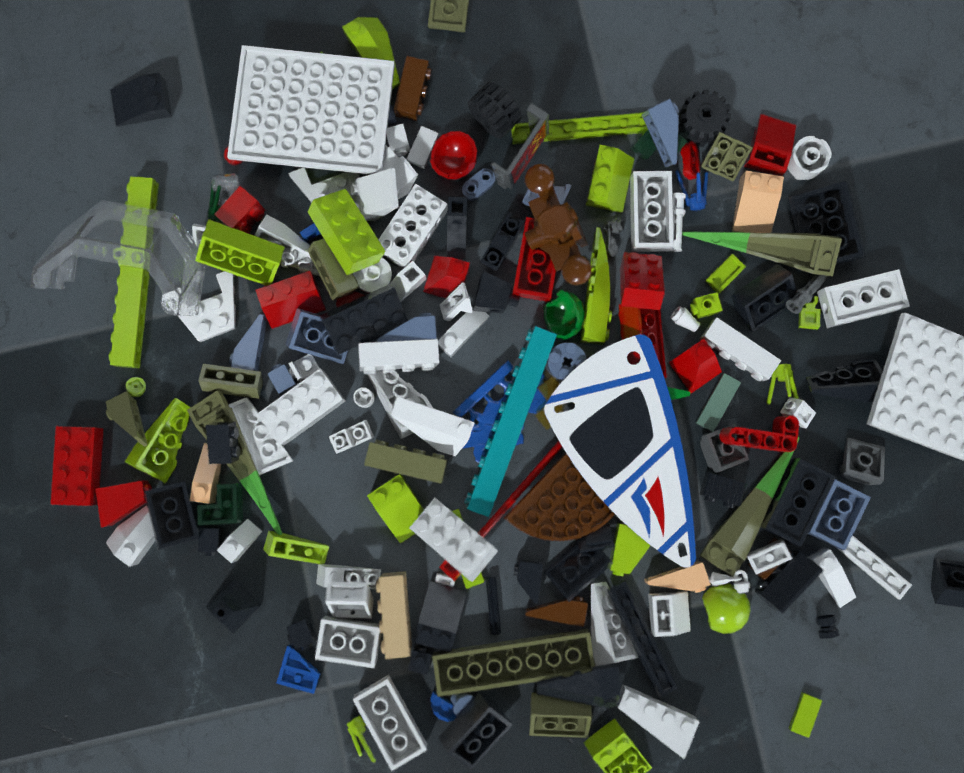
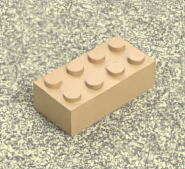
M406 571L383 573L378 581H376V590L381 596L380 601H378V612L382 613L379 629L380 633L384 634L383 641H381V652L385 653V659L410 657L412 637Z

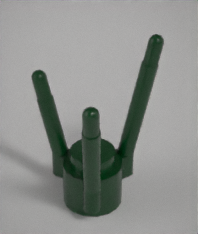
M213 177L207 218L222 223L214 215L221 207L218 205L221 185L217 186L215 194L216 178Z

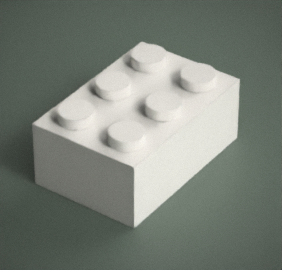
M324 616L321 619L315 659L374 668L377 664L381 638L379 624Z

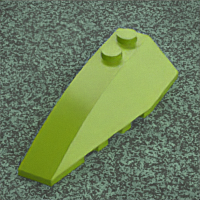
M596 227L590 262L592 272L591 279L588 280L586 314L580 342L603 345L609 339L610 330L607 329V322H611L612 311L609 310L610 276L601 228Z

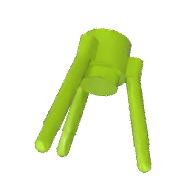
M778 365L772 374L767 405L771 404L776 378H778V381H785L788 397H791L792 389L793 397L799 399L791 365Z
M358 715L347 723V730L352 737L358 755L361 757L362 752L356 738L357 736L371 761L375 762V758L362 735L366 731L365 726L367 725L364 719Z

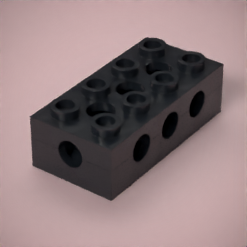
M793 458L760 528L793 545L801 547L836 476L801 458ZM805 480L807 481L806 489L803 486ZM796 498L799 499L798 506L795 505ZM789 515L791 519L787 524L786 517Z

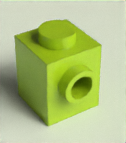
M717 292L697 297L690 304L691 313L695 315L696 319L715 315L723 311Z

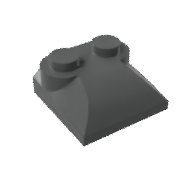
M732 424V425L727 426V427H737V425H736V424ZM722 429L704 434L700 439V446L707 465L715 473L749 460L745 447L727 445L721 442L719 434Z
M847 438L843 464L840 466V474L847 480L865 485L882 484L884 482L885 447Z

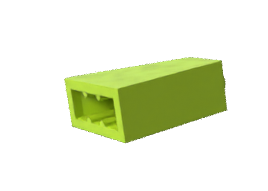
M617 523L614 536L615 547H612L610 560L613 564L608 569L612 570V574L624 577V573L630 574L651 545L627 525Z

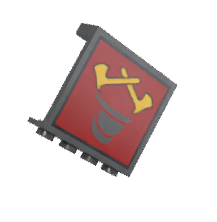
M531 104L527 110L529 129L532 133L508 170L494 162L492 163L497 184L504 189H507V187L511 190L513 189L549 134V114L534 104Z

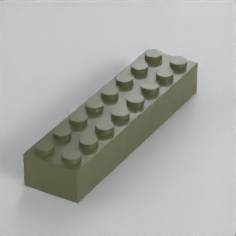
M588 629L452 649L451 653L443 650L433 652L432 656L438 696L537 682L556 676L570 677L574 674L573 672L580 670L581 674L592 671L591 667H595L591 637Z

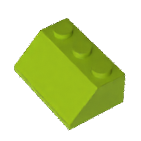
M600 145L596 155L586 205L622 213L634 158L618 148Z

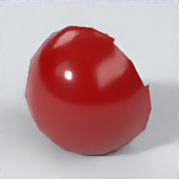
M451 131L442 135L435 141L431 151L430 162L432 168L438 175L449 180L467 175L477 163L478 152L475 142L468 134L461 131Z

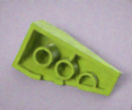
M357 17L342 27L347 40L360 58L394 61L388 33L378 18ZM396 65L394 67L392 90L400 85Z
M175 398L146 431L145 436L148 445L144 447L137 442L125 462L145 474L166 483L177 464L176 456L178 449H181L182 443L180 441L189 419L187 410L191 407Z

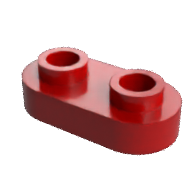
M691 141L684 143L681 149L683 159L682 172L688 180L697 179L696 174L700 173L698 148Z

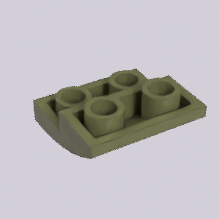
M719 131L700 167L734 182L753 147Z

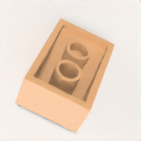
M745 171L739 182L732 232H772L781 198L784 177L752 171Z

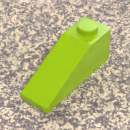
M268 531L263 550L273 557L325 564L329 546L285 533L278 535L274 531Z

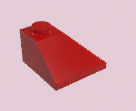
M434 256L423 292L446 299L461 283H466L470 263L452 257Z
M705 339L697 342L669 362V365L690 394L722 372L715 353Z

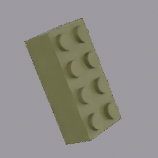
M376 439L375 443L369 442L365 466L443 483L448 460H444V455L433 453L431 457L425 455L426 451L413 449V452L407 451L406 446L394 444L393 448L388 446V442Z

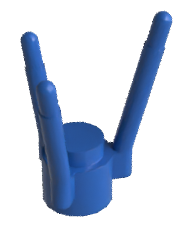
M676 170L675 173L682 193L686 194V206H690L691 211L705 209L707 204L708 172L704 173L702 193L700 173L696 174L697 193L691 194V198H689L680 173Z

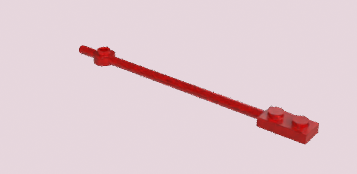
M559 440L478 532L482 538L488 534L563 448ZM447 560L439 566L453 581L461 575V572Z

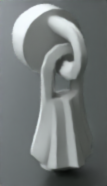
M743 570L736 571L734 577L712 572L709 578L710 583L714 587L735 581L734 589H737V593L749 592L750 582L748 581L747 573ZM739 574L743 575L744 581H739L742 580V577H738Z

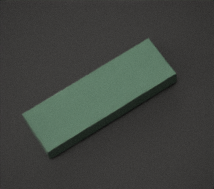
M723 373L695 423L710 432H714L741 382Z

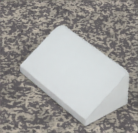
M783 539L761 547L747 555L755 574H759L792 559Z

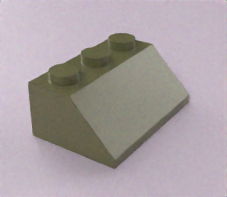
M531 693L529 736L588 738L592 718L591 705Z

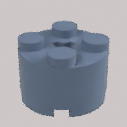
M574 343L559 344L553 348L548 357V373L554 380L562 382L574 369L587 360L586 355ZM564 359L566 361L570 360L569 368L567 365H562Z

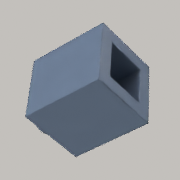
M285 364L275 365L271 368V372L268 373L278 394L281 395L298 385L296 379H293L288 370L289 367Z

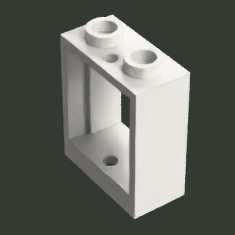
M327 583L325 602L333 618L372 619L374 599L368 583Z

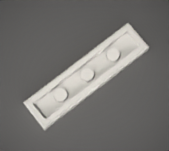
M852 536L846 550L838 549L895 598L901 600L912 586V584L854 536Z

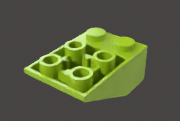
M615 718L583 742L592 758L605 773H646L652 769L651 765Z

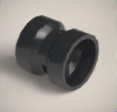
M822 615L815 618L816 624L820 628L818 631L819 638L830 639L840 635L838 628L835 626V615Z

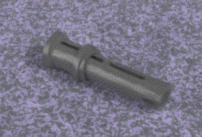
M816 274L805 287L795 292V296L792 299L787 300V308L795 314L800 313L802 307L812 300V295L830 276Z

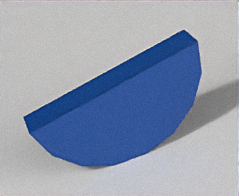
M433 690L430 702L434 715L445 722L454 721L458 716L453 711L454 704L452 701L443 696H438V693Z

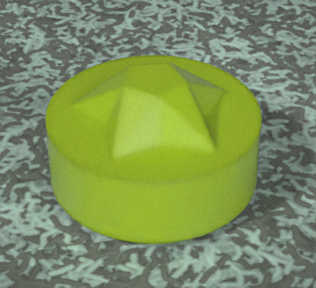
M132 377L126 382V391L132 397H139L144 394L146 383L142 378Z

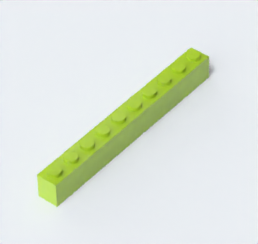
M130 176V182L127 183L128 201L125 202L124 238L121 239L122 256L119 258L118 294L115 295L116 313L113 314L114 331L111 333L112 350L109 352L110 365L116 367L140 368L159 183L153 178Z

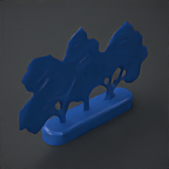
M506 361L452 412L458 417H463L469 412L471 414L470 421L474 422L476 418L479 422L478 425L474 423L469 440L462 448L474 447L473 453L476 462H479L481 456L486 454L487 449L484 448L488 438H492L494 432L491 430L494 420H498L501 414L498 412L501 402H505L507 398L505 394L508 383L512 384V381H505V376L513 369V365L509 361ZM543 373L529 408V413L544 411L545 404L548 401L546 397L548 386L543 382ZM499 384L504 388V396L499 401H493L487 393ZM484 397L488 402L483 413L474 411L472 407ZM521 432L516 445L524 444V437Z

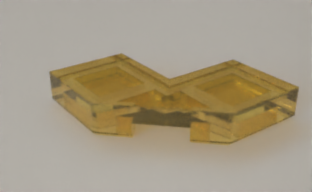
M551 376L537 389L548 401L560 384ZM562 404L554 407L556 413L563 411ZM543 407L534 415L545 430H548L551 425Z

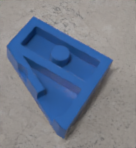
M288 645L277 684L314 694L321 673L297 650Z

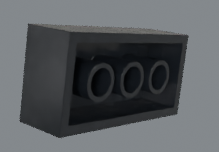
M386 285L319 316L338 355L357 347L359 343L368 342L392 331L408 321L397 292L391 285Z

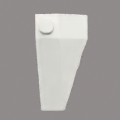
M266 214L255 236L285 247L280 261L281 267L288 268L290 266L298 268L301 272L311 271L313 275L320 276L307 251L310 245L284 223Z
M376 370L374 374H368L400 438L402 439L413 434L414 432L390 415L396 396L433 408L427 397L422 393H418L409 382L406 383L400 378L397 372L383 373V370Z
M397 396L390 414L434 449L452 456H456L468 442L474 422Z
M147 505L117 526L106 542L114 556L129 567L138 565L155 542Z
M607 582L591 584V643L596 666L638 658L637 651L608 594L607 589H609Z

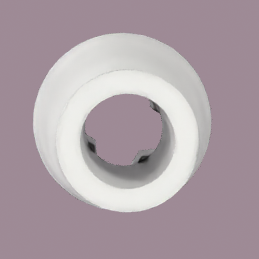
M677 307L671 315V319L674 320L673 323L692 332H695L700 326V322L685 307Z

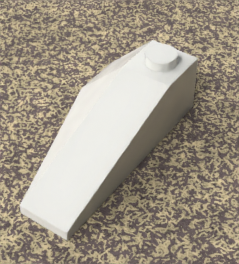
M385 145L382 171L395 168L397 197L400 199L409 194L418 174L403 156L398 157L394 153L395 149L392 146L387 147Z

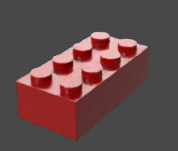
M526 217L513 295L550 302L556 270L547 252L541 248L534 250L530 248L525 232L533 229L535 218Z
M56 426L51 505H98L96 489L100 488L104 428Z

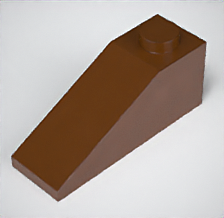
M575 596L570 602L566 598L527 608L525 609V615L584 627L588 603L581 596Z

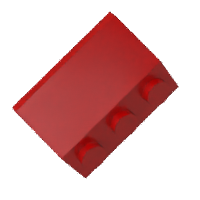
M311 271L255 290L261 308L272 329L293 322L297 308L315 314L326 310L315 277Z

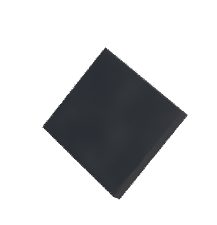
M609 522L598 530L577 539L580 553L615 547Z

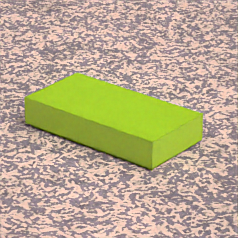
M731 254L705 282L719 294L746 266L734 254Z
M802 692L789 730L809 738L822 700Z

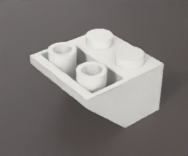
M688 591L648 593L651 633L655 637L675 636L691 631Z

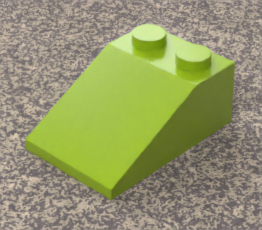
M402 474L397 475L367 495L380 517L400 544L416 534L410 527L425 509Z

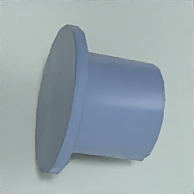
M467 692L452 694L451 701L454 704L453 711L455 715L459 716L475 697Z

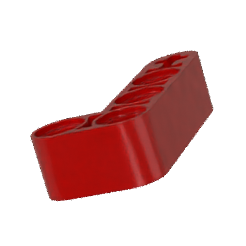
M792 415L778 416L774 419L772 432L741 427H725L720 431L719 437L721 442L727 445L776 452H792L797 447L799 421Z

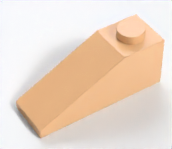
M207 443L203 445L193 478L190 501L209 504L216 501L221 464H209Z
M699 560L691 567L681 566L644 579L648 585L695 591V593L706 590V586L711 585L704 564Z

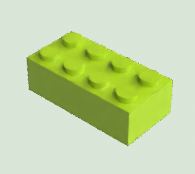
M346 188L313 199L308 214L347 275L379 263L385 250Z
M208 219L195 261L268 286L273 282L285 247Z

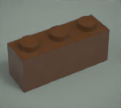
M410 56L406 57L394 106L395 116L417 121L418 115H422L423 104L421 102L422 98L427 95L428 86H426L427 79L430 80L432 68L429 67L428 60Z

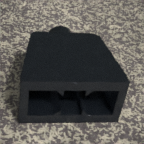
M483 272L479 279L472 311L501 314L506 310L507 305L517 308L520 297L510 294V283L487 272Z

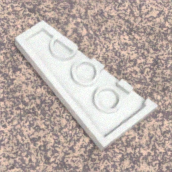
M246 397L229 404V407L233 409L259 475L294 461L284 446H279L257 415L259 412L249 398Z

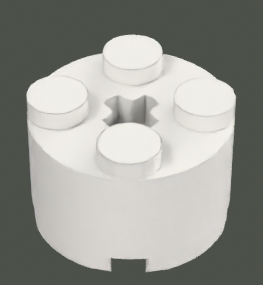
M806 136L800 139L792 149V155L788 164L790 173L797 180H809L819 175L828 166L831 158V149L828 143L823 139L815 138V136Z

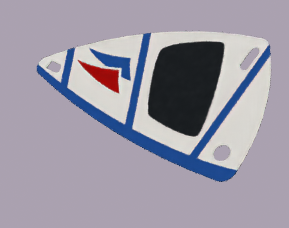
M636 335L602 349L581 363L553 392L545 404L544 412L569 458L603 502L648 544L675 563L687 568L691 567L696 561L692 503L682 443L668 388L652 341L645 335ZM632 351L638 352L641 357L640 362L636 365H632L627 361V355ZM568 402L575 404V408L560 413L554 411L556 405ZM679 543L685 544L687 556L680 557L677 547Z

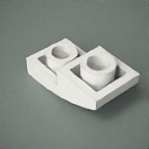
M364 420L329 436L336 454L374 438L368 421Z

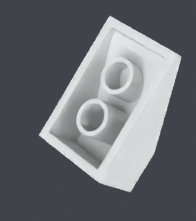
M395 168L360 177L351 183L350 194L366 221H377L398 208Z

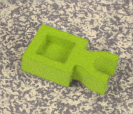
M818 296L813 297L812 303H807L803 306L804 308L799 313V328L817 330L820 328V309H815L818 303Z

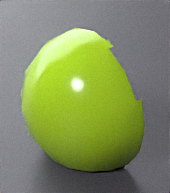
M727 583L716 587L713 586L702 596L711 630L722 634L734 633L742 629L748 622L751 612L749 600L745 593H737L734 585Z

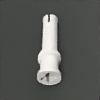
M672 193L673 248L670 250L671 252L682 251V216H684L686 211L684 210L685 193Z

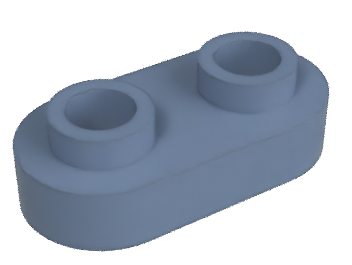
M482 169L466 181L462 187L463 196L467 197V200L473 201L488 191L495 184V174L493 171ZM488 175L489 179L484 180L483 176ZM474 187L475 190L473 192H469L468 188Z

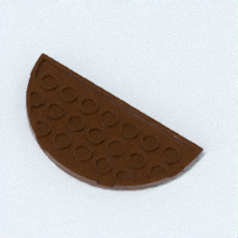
M565 453L504 519L527 535L550 541H567L581 538L598 530L615 513L595 493L575 467L568 454Z

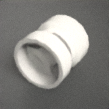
M359 388L354 393V401L358 406L368 408L374 403L375 396L371 390Z

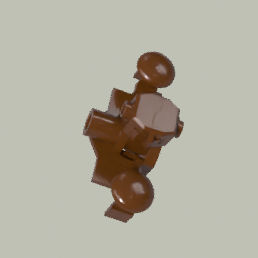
M544 164L533 165L526 172L525 184L531 192L539 194V197L528 202L535 221L533 229L525 232V237L532 250L541 248L550 255L556 272L562 270V275L568 283L581 285L591 279L592 267L589 260L581 255L578 245L583 248L588 245V242L574 208L568 202L560 203L553 186L554 173L551 168Z

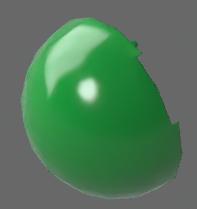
M560 290L556 294L559 297L548 302L543 307L544 320L549 331L557 334L556 337L558 339H569L581 330L585 322L586 311L583 302L577 295L567 290Z

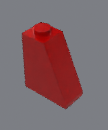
M148 480L97 488L96 496L101 527L114 525L145 504L144 491L152 489Z

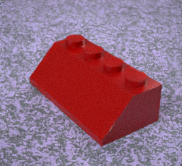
M619 304L622 340L636 335L649 337L655 349L663 376L667 378L661 311L625 307ZM632 351L627 355V361L630 364L636 365L640 362L641 357L638 352Z

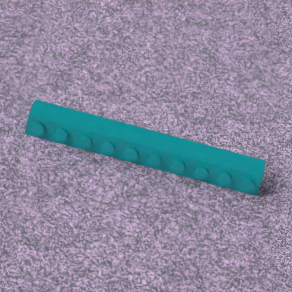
M534 326L526 334V347H522L518 356L521 359L518 366L515 365L511 376L514 379L512 384L508 383L505 391L507 398L505 402L502 401L498 412L501 414L498 420H494L491 428L494 431L492 438H488L484 447L487 449L486 454L481 456L479 460L478 475L474 474L471 482L473 489L471 493H467L464 501L467 504L466 508L470 511L487 517L490 516L557 334Z

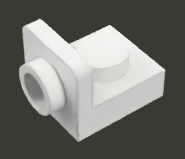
M310 354L295 362L291 361L288 363L291 367L288 369L291 376L299 381L306 379L320 369L313 355Z
M791 397L780 411L782 415L795 416L799 421V426L802 428H807L816 414L804 400Z

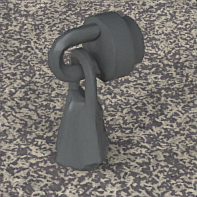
M619 218L607 221L603 225V231L608 233L606 253L610 257L618 254V247L613 233H621L625 228L624 221Z

